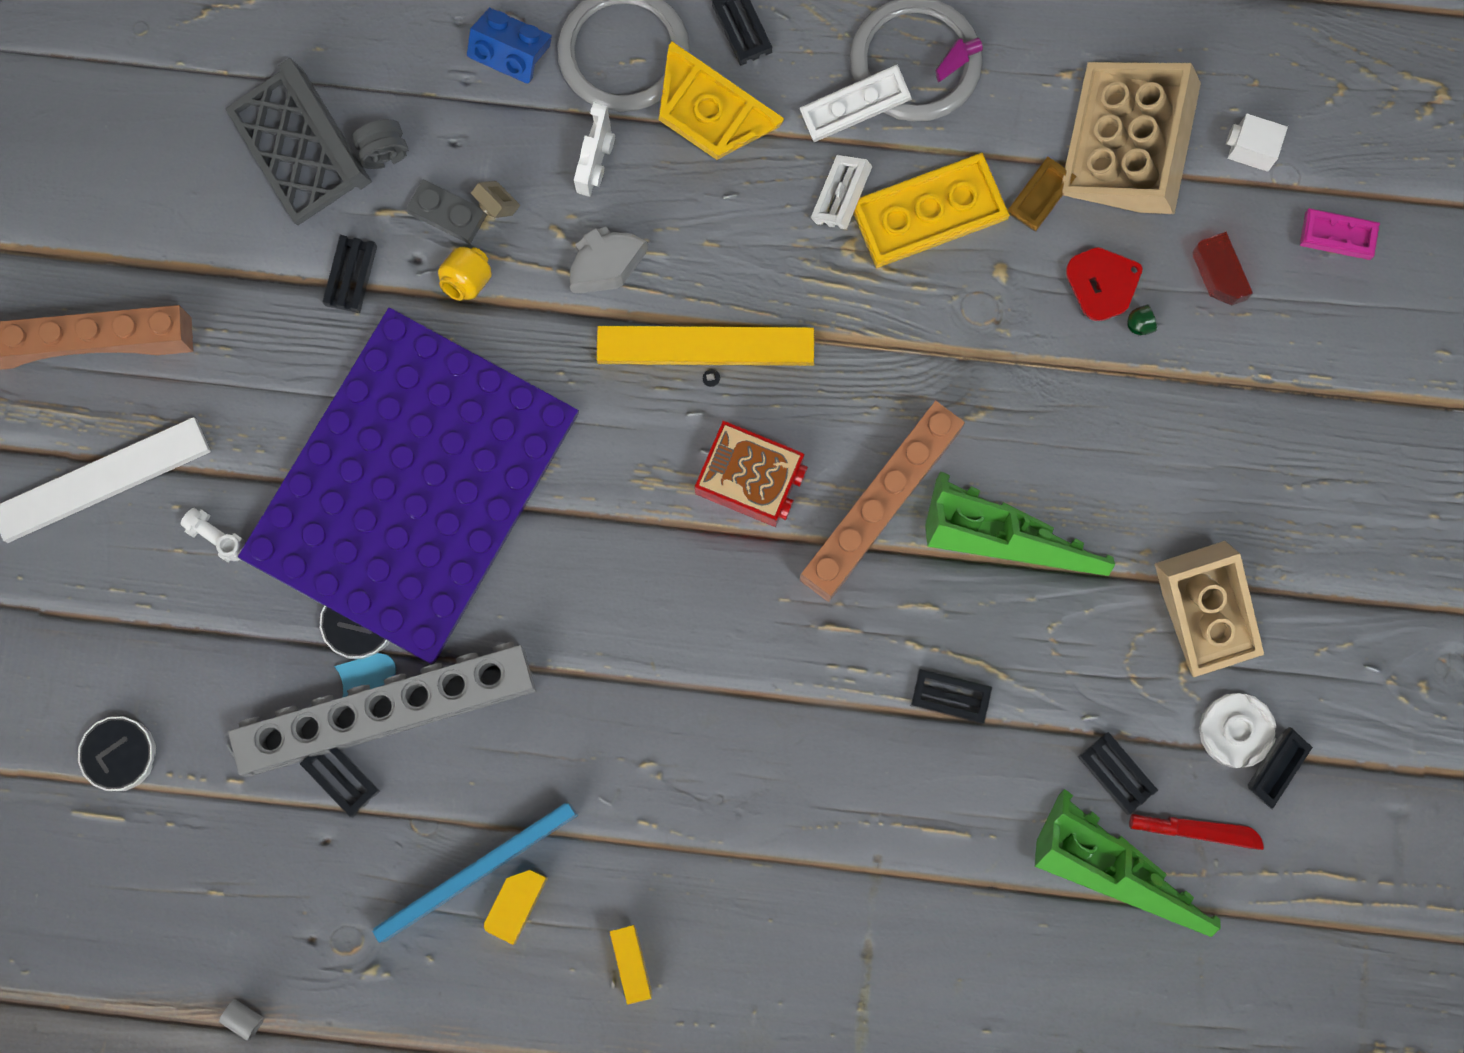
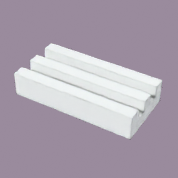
M836 155L811 216V219L816 224L823 225V223H826L829 227L838 225L840 229H847L872 169V165L867 159ZM849 166V168H848V170H847V172H846V175H845V177H844V180H843V182H841V179H842V177H843V175H844V172H845V170H846V167ZM836 195L837 197H836V199H835V201H834V204H833V206H832V209H831L830 213L827 214L828 211H829V208H830V206H831V204H832V201H833V199H834V196Z

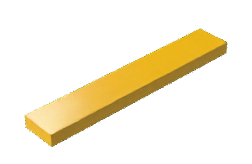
M598 326L597 364L814 366V328Z

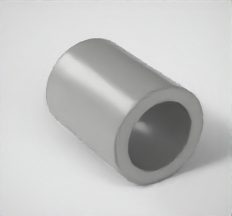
M234 999L224 1010L219 1023L245 1040L250 1041L263 1023L264 1017Z

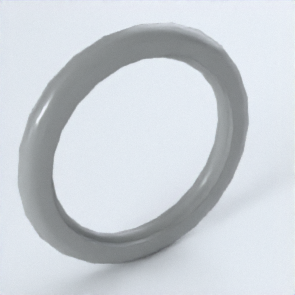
M583 0L568 15L560 30L557 44L558 63L563 77L571 89L586 102L592 105L593 102L605 105L608 110L617 112L637 111L659 102L662 97L664 75L650 88L630 95L610 94L593 86L579 70L575 59V42L583 23L592 14L611 5L631 4L648 9L659 17L667 27L671 41L690 53L688 34L677 12L664 0Z
M890 1L871 12L860 24L851 45V73L855 83L871 76L867 61L869 44L878 29L894 17L913 13L931 15L949 25L958 37L962 38L963 42L977 38L976 32L962 14L941 1ZM982 51L968 56L969 62L964 65V71L959 83L942 99L921 105L903 103L883 113L896 119L912 122L934 120L950 114L962 106L973 93L981 75Z

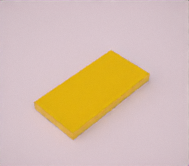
M983 152L860 197L853 212L876 269L1006 221L1010 216Z

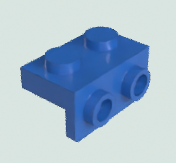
M489 7L470 28L467 56L528 84L533 78L536 62L550 47L552 35L539 30L533 25H528L512 18L504 12Z

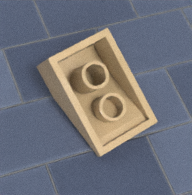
M1222 541L1155 563L1163 598L1193 677L1264 655L1241 555L1230 544Z

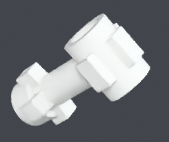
M192 508L184 515L181 520V526L186 529L184 532L193 538L199 533L216 546L219 552L218 556L226 562L240 560L238 555L245 545L244 539L235 533L233 535H225L207 522L210 515L202 509L198 511L196 508Z

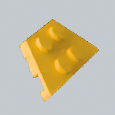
M673 41L669 44L659 121L716 160L774 131L782 125L783 117Z

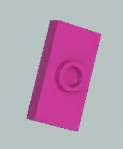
M1309 208L1305 212L1300 246L1371 260L1375 256L1380 223Z

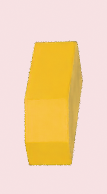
M528 870L506 878L484 922L485 931L515 945L548 877L534 870Z
M635 925L610 931L627 1005L651 999L653 996Z

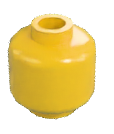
M461 246L453 249L438 270L441 289L446 295L458 301L476 298L492 276L488 257L483 251L475 247L470 249Z

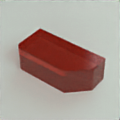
M1227 232L1203 239L1197 244L1192 255L1210 297L1231 306L1248 300L1253 292Z

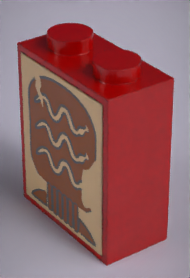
M722 421L695 484V495L776 527L779 519L786 520L790 513L794 500L788 497L793 485L800 487L808 467L802 465L805 454Z

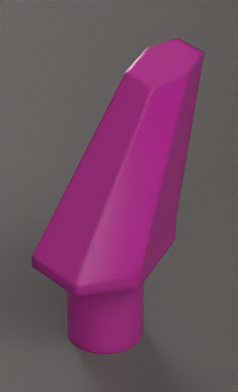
M978 37L967 42H963L962 38L956 40L935 70L937 81L941 82L955 70L969 62L968 56L983 51L981 40Z

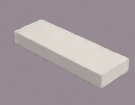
M897 64L802 106L800 111L813 142H817L912 99Z

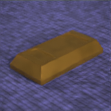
M1047 156L1009 207L1008 213L1036 232L1063 196L1064 182L1062 183L1063 175L1066 176L1067 170ZM1073 173L1071 174L1070 185L1077 177Z

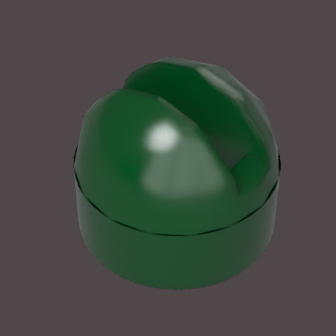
M1148 304L1137 307L1130 312L1127 325L1133 334L1142 336L1157 331L1155 316Z

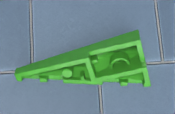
M940 471L936 479L925 524L927 547L1109 576L1115 566L1114 557L1110 555L1101 557L1083 549L1084 542L1075 538L1070 543L1052 534L1054 527L1004 502L999 505L986 501L979 497L980 490L971 486L966 491L950 483V475Z
M1064 789L1058 795L1037 838L1034 867L1209 937H1212L1221 929L1220 919L1216 915L1210 918L1191 903L1194 897L1186 890L1182 893L1176 891L1164 880L1167 874L1122 836L1115 838L1097 824L1100 818L1095 813L1090 812L1086 815L1070 801L1073 797L1070 792Z

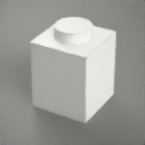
M1246 114L1239 125L1233 124L1226 141V144L1231 146L1227 159L1268 172L1279 157L1288 127Z

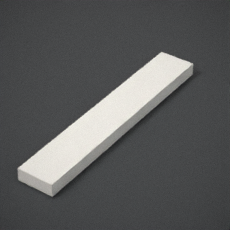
M194 417L0 503V534L3 541L7 543L12 542L210 453L211 450L198 420Z

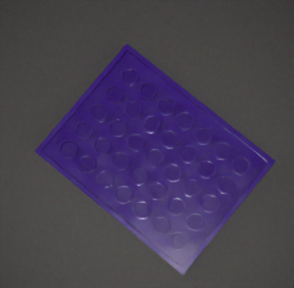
M388 307L239 553L238 558L431 665L435 664L576 420L579 410Z

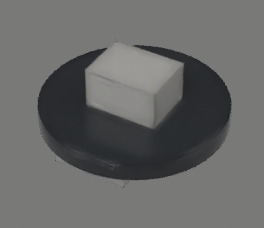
M709 369L703 374V382L709 387L716 386L720 381V374L715 369Z

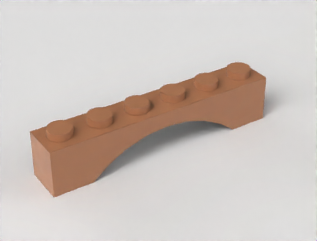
M180 305L0 321V370L13 369L41 359L73 354L138 353L166 355L193 352L192 317Z
M935 400L803 570L800 581L827 602H830L900 507L959 435L965 422Z

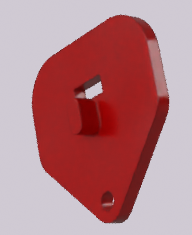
M1096 247L1071 258L1066 267V276L1083 313L1091 320L1105 321L1124 313L1129 308L1143 268L1136 261ZM1131 268H1136L1137 272H1132ZM1095 279L1097 283L1096 289L1101 292L1095 294L1089 280Z

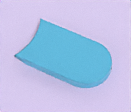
M382 653L334 666L342 680V697L348 696L347 690L357 686L370 685V689L385 685L384 679L395 676L397 671L394 660Z

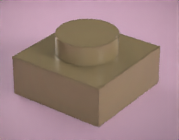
M497 181L479 182L471 192L480 202L479 207L481 210L494 218L513 216L520 206Z

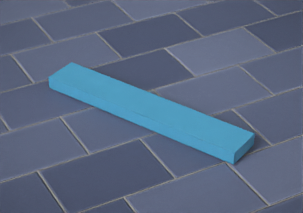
M564 803L373 928L372 932L379 943L388 941L576 818L578 814L573 806L569 803Z

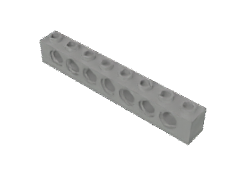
M514 642L503 643L493 647L492 654L479 657L478 653L466 654L456 658L457 664L443 668L441 663L432 664L421 668V674L414 677L406 678V674H399L384 679L385 685L370 689V685H361L347 690L348 696L334 700L333 695L314 699L311 701L312 707L298 710L297 706H291L275 711V718L261 721V717L242 720L238 722L239 728L228 731L238 774L251 777L301 762L307 756L312 757L331 753L329 749L337 747L342 750L534 693L536 688L525 649L521 645L514 646ZM491 666L499 667L501 671L499 681L494 685H485L482 679L484 671ZM454 677H462L465 683L463 691L457 696H449L447 693V683ZM420 687L426 688L428 692L426 703L420 707H414L411 703L412 692ZM389 698L392 704L390 713L385 717L378 718L375 714L376 703L380 699ZM352 709L355 713L354 723L350 727L343 729L339 724V716L342 711ZM315 719L318 723V732L313 738L306 739L302 731L303 726L307 721ZM278 730L282 736L281 743L276 749L270 750L266 743L267 736L272 731Z

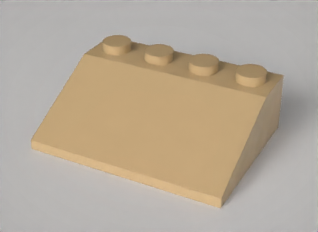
M1087 63L1065 166L1067 173L1066 176L1063 175L1062 183L1064 182L1063 196L1139 213L1175 214L1201 85L1192 63ZM1073 173L1077 177L1070 185L1071 174Z

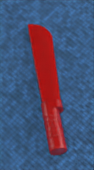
M1131 814L1129 820L1130 829L1264 850L1262 838L1254 829L1248 826L1178 819L1171 816L1166 820Z

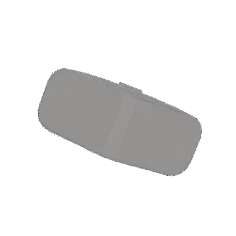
M607 227L595 228L588 232L575 244L578 253L570 268L571 292H596L618 289L623 286L646 254L648 242L632 233H610Z

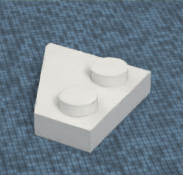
M593 102L590 112L594 122L589 136H584L581 155L574 177L576 192L589 197L593 187H599L604 174V166L601 163L604 154L610 155L615 141V134L611 132L607 106Z

